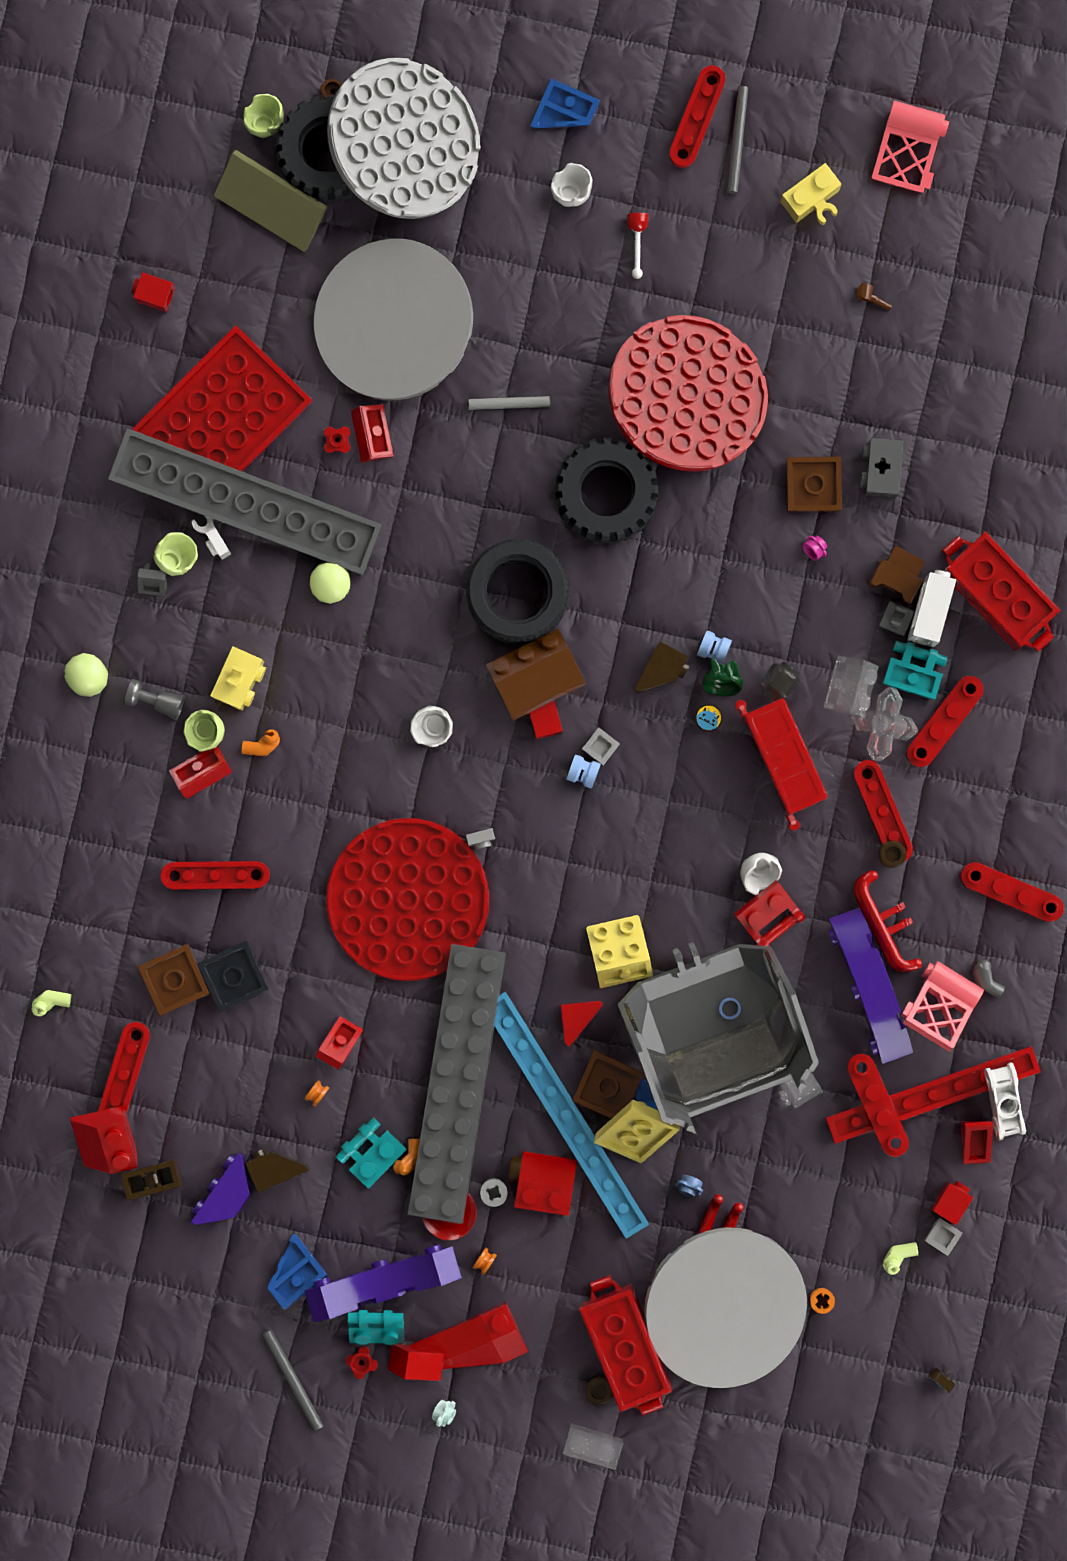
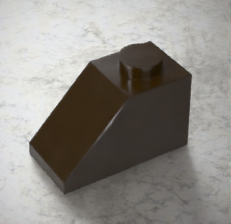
M660 641L634 692L639 694L675 683L678 677L683 679L690 664L686 663L688 656Z
M265 1149L250 1154L251 1160L245 1163L258 1193L310 1170L308 1164L275 1151L266 1153Z

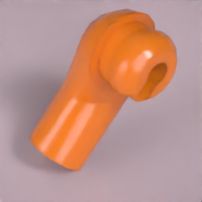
M273 729L267 730L258 742L243 741L242 754L269 755L280 742L277 731Z
M408 1139V1154L402 1160L394 1162L393 1169L395 1173L406 1176L415 1170L420 1139Z

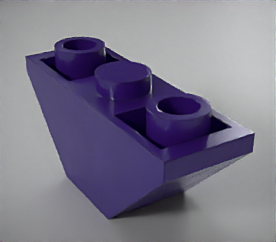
M239 1152L236 1157L232 1154L229 1156L222 1167L226 1171L221 1179L215 1177L207 1189L210 1195L206 1201L200 1200L191 1212L195 1216L191 1221L193 1224L198 1225L234 1218L251 1195L244 1154Z

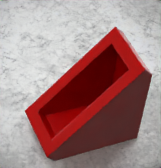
M590 1001L561 1005L566 1045L570 1047L603 1006L602 1002Z
M989 1120L960 1121L963 1164L991 1163L993 1122Z
M404 1344L391 1345L388 1370L403 1379L440 1381L445 1353Z

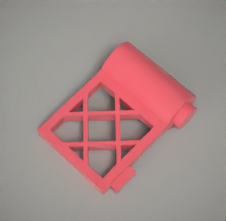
M893 101L871 179L922 194L924 188L930 189L934 173L929 171L939 137H945L949 121L945 120V115ZM890 134L900 136L905 144L904 148L893 154L887 145ZM906 138L914 140V142L909 144ZM919 142L931 145L928 156L918 161L911 147ZM886 149L889 156L883 159L884 152ZM908 149L915 163L901 170L894 157ZM891 159L898 173L891 177L878 175L881 164ZM926 161L925 168L923 170L920 164ZM917 166L922 175L920 185L908 183L903 173ZM901 176L903 181H899L894 178Z
M936 961L934 965L929 963L921 975L925 978L923 986L914 1003H907L901 1016L905 1018L903 1024L951 1052L969 1016L981 998L984 989ZM928 991L936 996L939 1004L929 1005L925 997L926 992ZM948 1008H955L962 1012V1018L952 1020ZM941 1010L945 1021L935 1023L931 1011ZM924 1012L929 1024L919 1023L913 1019L914 1015ZM948 1027L951 1034L950 1041L940 1036L938 1028Z

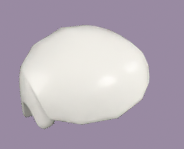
M569 163L561 172H556L551 183V192L554 199L566 207L583 204L589 198L592 189L590 171L584 166Z
M428 706L418 710L412 718L410 732L418 744L436 747L445 743L451 736L453 721L444 709Z
M766 853L751 855L743 862L740 871L746 891L753 895H758L760 890L765 889L775 880L778 881L780 879L782 868L778 859L773 855Z

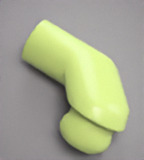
M46 990L33 1001L32 1012L35 1016H43L54 1005L69 1007L71 994Z
M917 1243L892 1246L883 1260V1267L886 1272L891 1275L897 1274L900 1271L899 1267L904 1258L918 1256Z

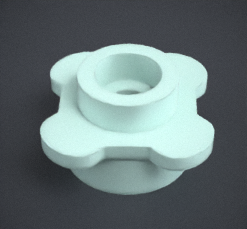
M441 1400L437 1404L432 1415V1419L437 1422L436 1426L444 1427L452 1422L456 1414L454 1409L456 1403L454 1401L446 1402Z

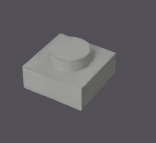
M598 727L582 750L604 766L620 743Z
M492 828L466 835L468 845H474L476 850L491 846L490 841L495 840Z
M938 1217L924 1241L948 1256L963 1233Z

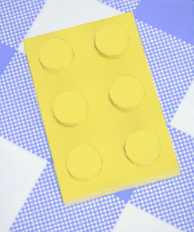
M632 1100L595 1134L594 1143L642 1163L680 1130V1125L675 1123L671 1125L663 1122L658 1110L647 1106L644 1102Z

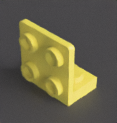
M638 915L591 925L586 928L600 988L653 977L650 957Z

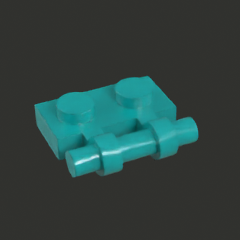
M896 640L893 651L902 653V659L890 658L882 684L935 700L943 674L933 671L935 664L945 667L948 657L938 654L937 650L931 648L928 651L916 647L915 643L909 641L903 643ZM911 657L926 661L925 667L910 664Z
M374 1117L367 1124L363 1123L358 1129L360 1132L350 1142L346 1141L341 1146L342 1150L335 1156L342 1164L352 1157L356 1163L349 1170L368 1189L406 1151V1148L388 1130L380 1138L374 1133L381 1125ZM369 1139L373 1145L362 1155L357 1149Z
M359 1310V1313L348 1312L349 1343L360 1345L368 1343L404 1344L403 1313H393L392 1310H384V1313H368V1310Z

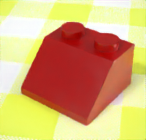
M124 1105L70 1118L85 1167L109 1174L137 1168V1148Z
M523 1151L515 1207L569 1216L577 1160Z

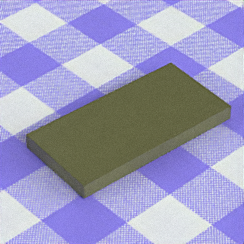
M237 150L232 153L214 194L221 201L303 252L309 248L327 209L326 205Z

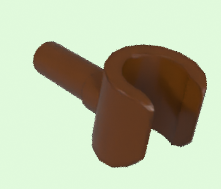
M866 283L858 286L856 294L858 300L875 303L887 311L891 309V304L872 295L874 286Z

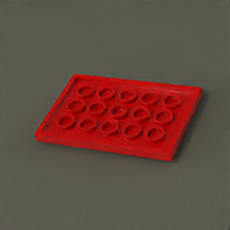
M235 325L132 430L244 472L313 400Z

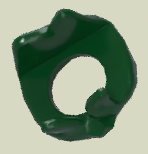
M711 659V669L702 678L704 689L708 693L718 696H734L741 692L744 681L740 677L736 661L720 665L716 659Z

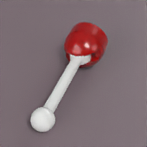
M647 213L627 214L628 227L635 233V269L632 271V276L635 279L641 278L643 274L640 269V232L644 231L648 226L649 214Z

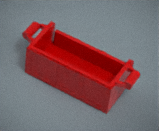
M986 531L973 543L956 536L942 550L948 563V567L944 571L951 574L950 578L956 579L954 586L956 590L1014 651L1025 645L1039 652L1054 638L1050 632L1048 622L1061 610ZM965 544L968 548L952 561L950 557ZM1044 627L1046 631L1031 644L1029 640Z
M781 698L750 713L746 710V702L738 700L734 708L739 712L743 724H748L786 809L783 814L788 821V829L796 831L799 829L800 823L798 820H795L793 814L827 799L826 790L785 699Z
M611 1275L591 1282V1300L582 1303L579 1310L620 1412L636 1407L641 1411L642 1415H646L663 1408L662 1396L672 1392V1384L664 1364L656 1353L645 1325V1317L632 1284L621 1288L612 1280ZM613 1285L615 1286V1291L596 1298L595 1292Z

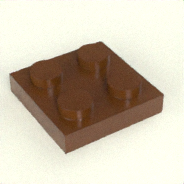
M787 457V512H841V457Z
M189 944L138 966L160 1016L211 994Z
M595 1050L572 1101L612 1119L634 1099L644 1074L636 1068Z

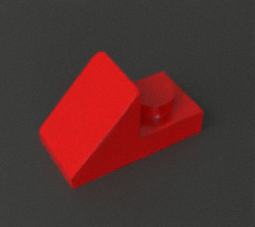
M340 1016L315 1057L339 1070L348 1058L363 1029Z

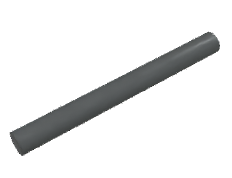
M738 86L727 187V193L731 194L738 193L748 87Z
M272 1329L263 1333L262 1335L313 1430L316 1431L324 1426Z

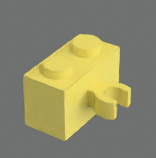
M825 163L785 192L780 203L796 223L813 210H816L818 222L824 225L826 219L822 215L823 211L828 210L833 216H836L838 213L836 207L831 203H826V201L839 192L842 184Z
M232 646L211 693V697L243 711L245 706L249 707L255 695V692L252 691L256 681L261 682L266 671V667L263 666L264 661Z

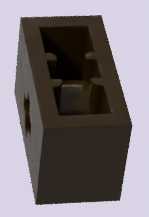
M177 1158L120 1174L127 1201L184 1185Z

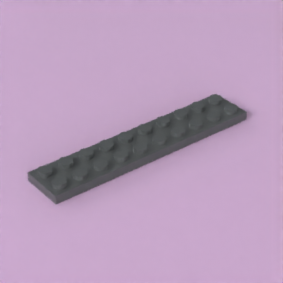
M128 428L108 480L235 528L323 561L337 564L360 575L364 574L382 526L380 523Z
M451 944L408 1215L463 1223L505 964V952Z

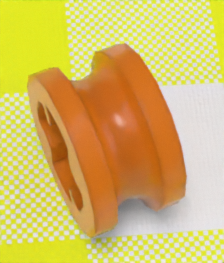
M318 1080L304 1099L306 1101L311 1100L313 1102L312 1106L316 1107L329 1090V1087H323L321 1081Z
M485 1247L472 1268H479L481 1274L484 1275L497 1254H490L488 1248Z
M818 1288L810 1295V1305L816 1312L824 1314L833 1309L835 1298L828 1289ZM820 1293L822 1296L824 1294L829 1296L826 1300L828 1306L825 1308L820 1305V1308L815 1305L818 1302L816 1296Z

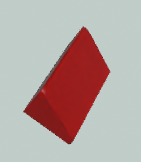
M383 404L359 406L352 410L351 416L361 462L393 457Z
M218 746L202 751L169 770L180 792L186 799L232 773Z

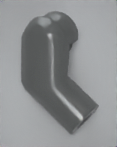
M983 959L979 960L974 967L976 985L994 997L1000 998L1005 987L993 981L990 962Z

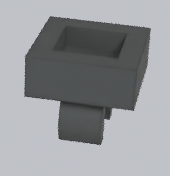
M149 563L144 566V569L139 568L137 577L138 593L165 596L167 590L166 573L161 571V569L159 571L150 570Z
M889 601L878 627L904 637L915 611Z

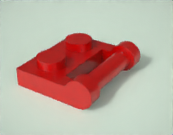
M776 880L734 913L735 917L758 946H769L795 923H801L806 919L801 910ZM786 909L790 911L786 918L763 936L760 935L759 931Z

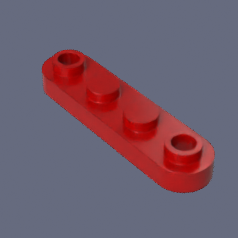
M710 65L703 68L695 84L670 148V160L678 168H687L694 163L726 80L724 71L718 66ZM715 78L717 83L709 85L707 79ZM685 151L688 157L681 159L678 157V153Z
M966 676L960 679L911 742L906 751L907 760L911 765L919 768L929 765L983 695L984 688L982 682L977 677ZM971 684L974 686L975 691L973 694L966 692V685ZM922 748L925 750L926 755L924 758L917 757V749Z
M864 760L856 765L853 776L881 845L888 841L901 843L906 850V861L912 855L913 846L880 766L872 760ZM864 769L871 771L872 776L870 779H865L862 776Z
M259 861L171 862L165 865L161 871L162 883L167 888L175 890L258 889L264 887L270 879L268 867ZM254 870L261 872L262 875L259 880L252 878ZM173 871L180 873L179 880L173 881L171 879Z
M976 862L967 864L961 871L960 879L966 888L1038 919L1052 922L1058 920L1063 914L1064 905L1059 897ZM973 871H977L980 874L978 881L971 879L970 875ZM1048 903H1052L1055 906L1053 913L1046 911Z
M132 1022L123 1029L98 1111L124 1105L127 1114L150 1040V1031L145 1024ZM135 1030L141 1032V1039L138 1041L132 1038V1033Z
M856 1054L847 1063V1071L882 1150L892 1157L901 1156L907 1151L909 1146L905 1130L874 1061L868 1055ZM860 1062L866 1064V1071L863 1073L857 1071V1065ZM893 1138L900 1140L899 1147H891L890 1142Z

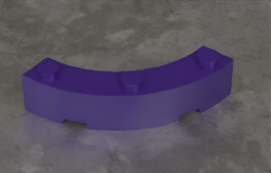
M857 908L830 918L832 930H829L828 934L832 945H838L853 981L850 989L854 1000H860L872 1036L868 1043L873 1055L878 1054L882 1064L913 1053L906 1026L899 1015L901 1010L878 948L875 949L871 931L861 909Z
M440 1244L425 1248V1253L388 1263L387 1259L371 1263L372 1268L333 1281H330L329 1277L314 1281V1287L304 1290L313 1322L331 1319L357 1310L359 1306L399 1297L406 1292L413 1290L417 1292L461 1279L453 1247L441 1249Z

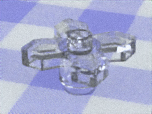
M888 687L878 695L876 712L861 708L852 716V721L857 730L871 732L867 750L871 758L876 761H882L891 754L893 740L901 739L907 741L918 732L912 718L899 714L903 700L896 688Z

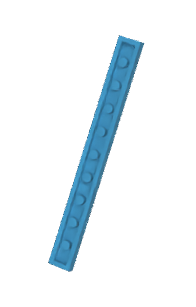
M506 992L499 995L495 1020L497 1031L627 1239L648 1226V1221L603 1148L594 1143L595 1136L572 1101V1098Z

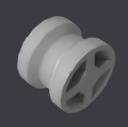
M496 1178L485 1181L480 1191L483 1202L492 1207L503 1204L508 1193L505 1183Z

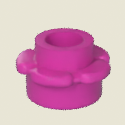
M808 536L806 542L802 545L806 555L814 561L827 555L825 551L827 545L819 536Z

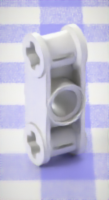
M1007 1063L1006 1067L993 1070L986 1068L984 1072L989 1089L993 1114L992 1122L998 1141L1003 1140L1005 1136L1017 1133L1025 1135L1026 1128L1018 1092V1077L1013 1063ZM1009 1099L1007 1103L1001 1104L1004 1100Z

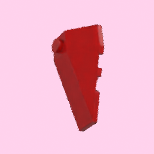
M507 1301L409 1345L445 1353L442 1369L500 1364L529 1352Z

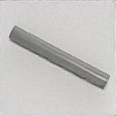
M549 396L469 399V410L550 407Z

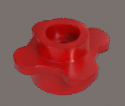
M343 426L341 429L327 427L324 430V435L326 436L325 451L327 453H333L334 451L349 452L351 449L348 439L351 434L350 429L346 426ZM335 438H340V441L335 442Z
M366 1346L360 1347L357 1353L348 1355L345 1360L346 1364L351 1366L354 1377L357 1379H363L366 1373L370 1370L375 1371L378 1367V1362L372 1359L369 1354L370 1350ZM363 1360L364 1365H360L359 1361Z

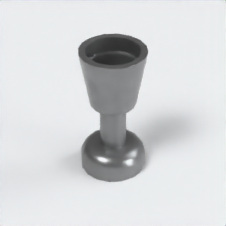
M132 679L124 704L134 706L140 700L155 705V710L177 721L183 707L185 695L160 692L156 695L142 690V683Z

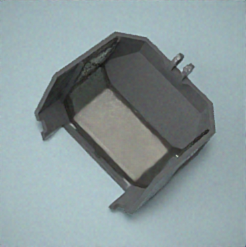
M694 942L688 944V950L694 961L685 965L681 951L678 948L672 949L678 967L638 982L618 1003L635 1054L663 1122L671 1125L675 1123L685 1127L687 1131L696 1134L690 1117L793 1079L801 1095L806 1086L805 1081L810 1072H814L819 1062L796 993L770 946L739 944L700 959ZM725 998H734L740 1003L741 1012L734 1019H726L719 1012V1005ZM732 1000L726 1001L722 1005V1012L726 1016H734L738 1011L737 1004Z

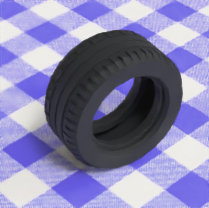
M504 540L486 549L471 566L472 568L469 571L466 582L467 604L474 621L487 635L500 642L520 645L530 643L550 633L558 626L568 605L569 584L567 574L561 562L548 548L531 540ZM523 563L534 567L544 577L548 586V597L544 607L535 616L526 620L511 621L501 617L491 608L487 598V587L491 577L500 568L509 564Z

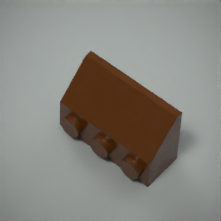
M559 629L486 664L490 676L513 721L586 685L581 671Z

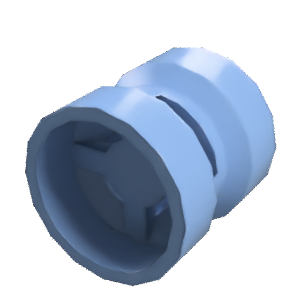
M707 630L697 656L714 658L722 665L732 640L725 637L720 639L713 632ZM714 641H717L712 654H710Z
M575 754L566 780L582 782L585 787L592 789L601 764L595 761L587 762L583 757Z

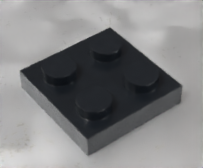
M247 940L197 963L220 1013L270 990Z

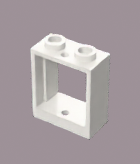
M935 570L934 573L930 572L924 578L907 641L932 648L939 643L956 579L950 578V573Z

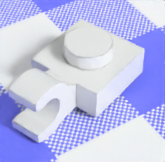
M205 516L207 524L204 527L198 526L197 522L193 520L192 525L194 529L208 536L209 540L205 543L213 556L219 554L223 560L231 555L216 530L212 518Z

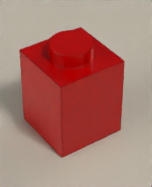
M142 272L140 279H135L131 293L134 294L133 298L136 303L167 313L175 286L173 282Z
M555 701L529 713L536 740L563 733Z
M957 1180L954 1185L947 1181L930 1209L957 1225L974 1197L968 1194L970 1189Z

